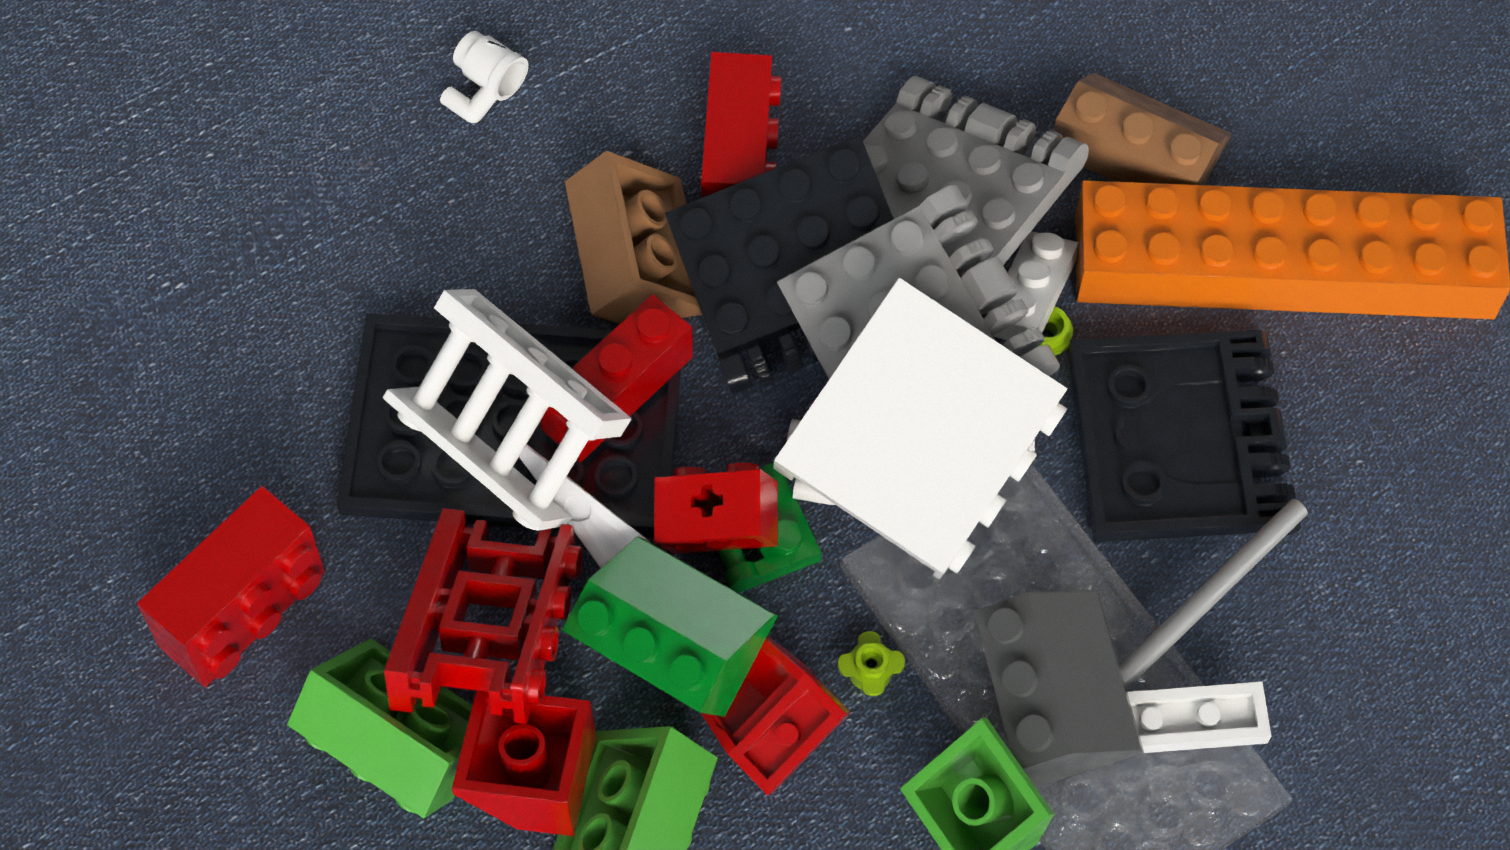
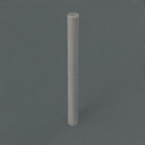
M1291 499L1119 665L1126 690L1307 516V509L1300 501Z

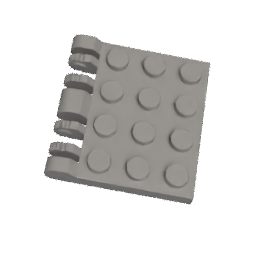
M912 76L900 89L896 104L863 141L892 216L895 219L920 206L929 195L947 186L957 185L968 203L966 210L973 212L978 225L968 234L943 247L950 258L960 247L977 239L987 238L994 249L991 256L987 259L997 257L1004 265L1083 168L1088 158L1089 147L1083 142L1070 137L1063 138L1062 134L1049 130L1035 143L1031 157L1028 158L1024 154L1030 148L1037 132L1035 123L1025 119L1018 122L1015 115L986 103L978 106L977 100L968 96L961 97L960 100L958 99L957 104L955 103L952 106L946 123L940 122L943 115L949 109L950 104H952L953 93H951L950 89L941 85L936 86L934 82L919 76ZM966 271L959 274L960 278L966 273Z
M957 185L947 186L929 195L920 206L777 281L828 379L831 378L898 278H901L993 340H995L994 335L1018 323L1028 314L1029 310L1022 299L1012 300L1008 303L1017 294V289L1000 259L997 257L987 259L994 250L987 238L977 239L960 247L950 258L943 247L968 234L978 225L973 212L966 210L968 203ZM966 271V273L960 278L959 274ZM990 312V313L983 319L982 315H984V314ZM1038 327L1028 328L1009 338L1002 345L1048 376H1051L1060 367L1050 346H1040L1045 338Z

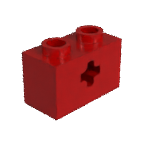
M753 463L728 464L726 472L707 473L706 469L699 467H681L674 469V476L655 477L654 543L673 554L778 546V481L759 469V465ZM720 498L723 499V505H719Z

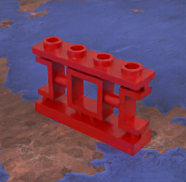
M442 509L384 669L390 710L412 713L417 698H422V706L434 708L440 688L445 686L489 692L491 715L503 716L504 709H513L514 722L527 724L533 703L541 704L544 698L546 688L545 662L554 661L556 658L559 643V630L556 626L559 619L566 620L569 614L571 604L570 580H578L581 575L583 548L575 546L573 525L561 524L557 537L552 536V528L540 530L535 546L489 541L487 521L476 520L474 527H467L464 510ZM468 555L470 571L487 572L491 574L462 571L466 556ZM513 576L544 579L538 599L536 579L520 578ZM469 603L514 608L509 627L463 622ZM439 635L441 651L462 653L464 655L455 656L433 653ZM487 657L518 660L512 682L510 663L488 660Z

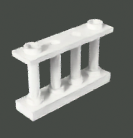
M444 290L434 309L450 321L449 328L451 333L420 387L387 389L383 399L398 411L397 416L401 422L414 430L423 432L513 510V517L520 524L537 531L561 527V524H568L572 516L553 501L566 476L588 440L621 437L632 418L477 290ZM470 342H475L489 354L487 359L490 364L460 416L456 419L436 401ZM509 374H512L528 386L526 391L529 397L495 452L477 437L475 432ZM548 407H553L568 419L566 425L569 429L534 485L513 466Z

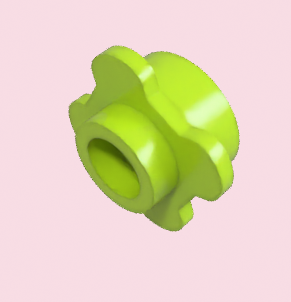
M872 631L860 634L858 645L850 653L842 654L838 659V671L840 674L849 677L851 682L868 696L882 694L885 687L889 684L892 675L901 673L905 667L903 654L899 651H891L881 643L880 636ZM872 659L876 661L877 665L874 668H870L866 665V662Z

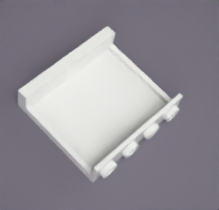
M898 278L775 458L773 469L791 481L794 477L934 570L933 576L940 580L947 568L958 574L976 547L967 538L978 522L987 528L990 526L1006 502V499L998 495V492L1009 476L1019 482L1037 454L1028 447L1038 432L1042 431L1050 436L1063 417L1067 408L1058 402L1067 388L901 278Z

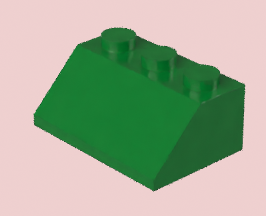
M637 536L588 579L562 631L699 713L725 717L778 615L642 537Z

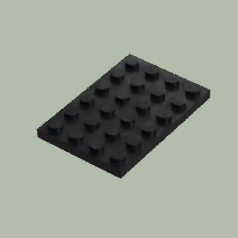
M366 313L336 505L339 515L438 521L442 509L447 508L464 510L465 521L468 524H475L476 520L487 521V525L525 527L513 517V510L423 432L414 430L401 422L397 416L398 411L383 399L387 389L420 387L451 333L449 320L444 318ZM517 323L571 369L613 331L611 329ZM470 342L436 401L456 419L460 416L490 364L487 359L489 354L475 342ZM682 368L630 416L632 419L621 437L606 438L581 463L576 460L567 475L634 530L644 536H654L655 477L672 476ZM509 374L475 432V435L495 452L529 397L526 391L528 386L512 374ZM540 422L527 442V445L548 461H550L559 446L558 443L541 430ZM519 457L513 467L535 485L537 480Z

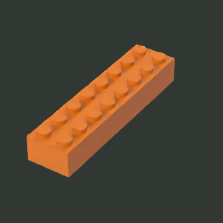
M1083 180L1075 212L1076 242H1079L1076 260L1077 303L1495 319L1510 291V273L1502 197Z

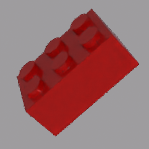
M261 486L140 599L137 605L158 647L199 684L206 688L215 678L220 679L228 675L238 664L241 653L256 638L263 639L268 636L279 624L282 617L281 614L297 599L303 600L310 596L320 584L325 570L310 526L265 487Z

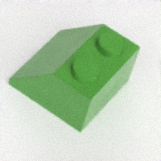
M981 718L900 788L941 850H1031L1038 844L1055 815L987 718Z

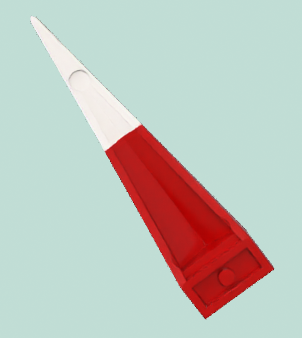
M526 444L519 457L538 481L549 461ZM566 476L553 501L572 516L568 524L573 525L574 532L600 568L635 537L638 536L647 540ZM767 636L726 716L701 713L726 753L767 796L773 794L851 713L815 677L810 668L769 636Z

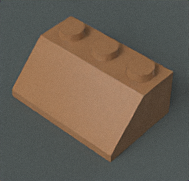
M1094 72L1077 82L1057 116L1054 131L1062 134L1063 138L1070 137L1088 145L1089 154L1083 168L1114 182L1205 185L1231 136V133Z
M605 151L565 181L569 209L578 246V255L587 292V301L592 316L620 324L652 294L681 318L702 315L665 212L686 204L681 178Z

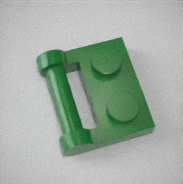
M774 462L759 469L778 481V546L755 548L760 557V560L755 562L746 561L741 549L718 551L727 570L724 573L726 583L729 588L738 593L821 561L822 552L797 500L793 499V492L786 477L773 469ZM720 498V504H719V505H723V499H722V498Z

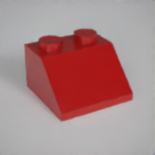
M476 690L452 785L453 795L515 829L574 836L596 740L591 702L588 700L544 695L541 704L533 703L527 724L514 722L513 709H504L503 716L491 715L489 692Z

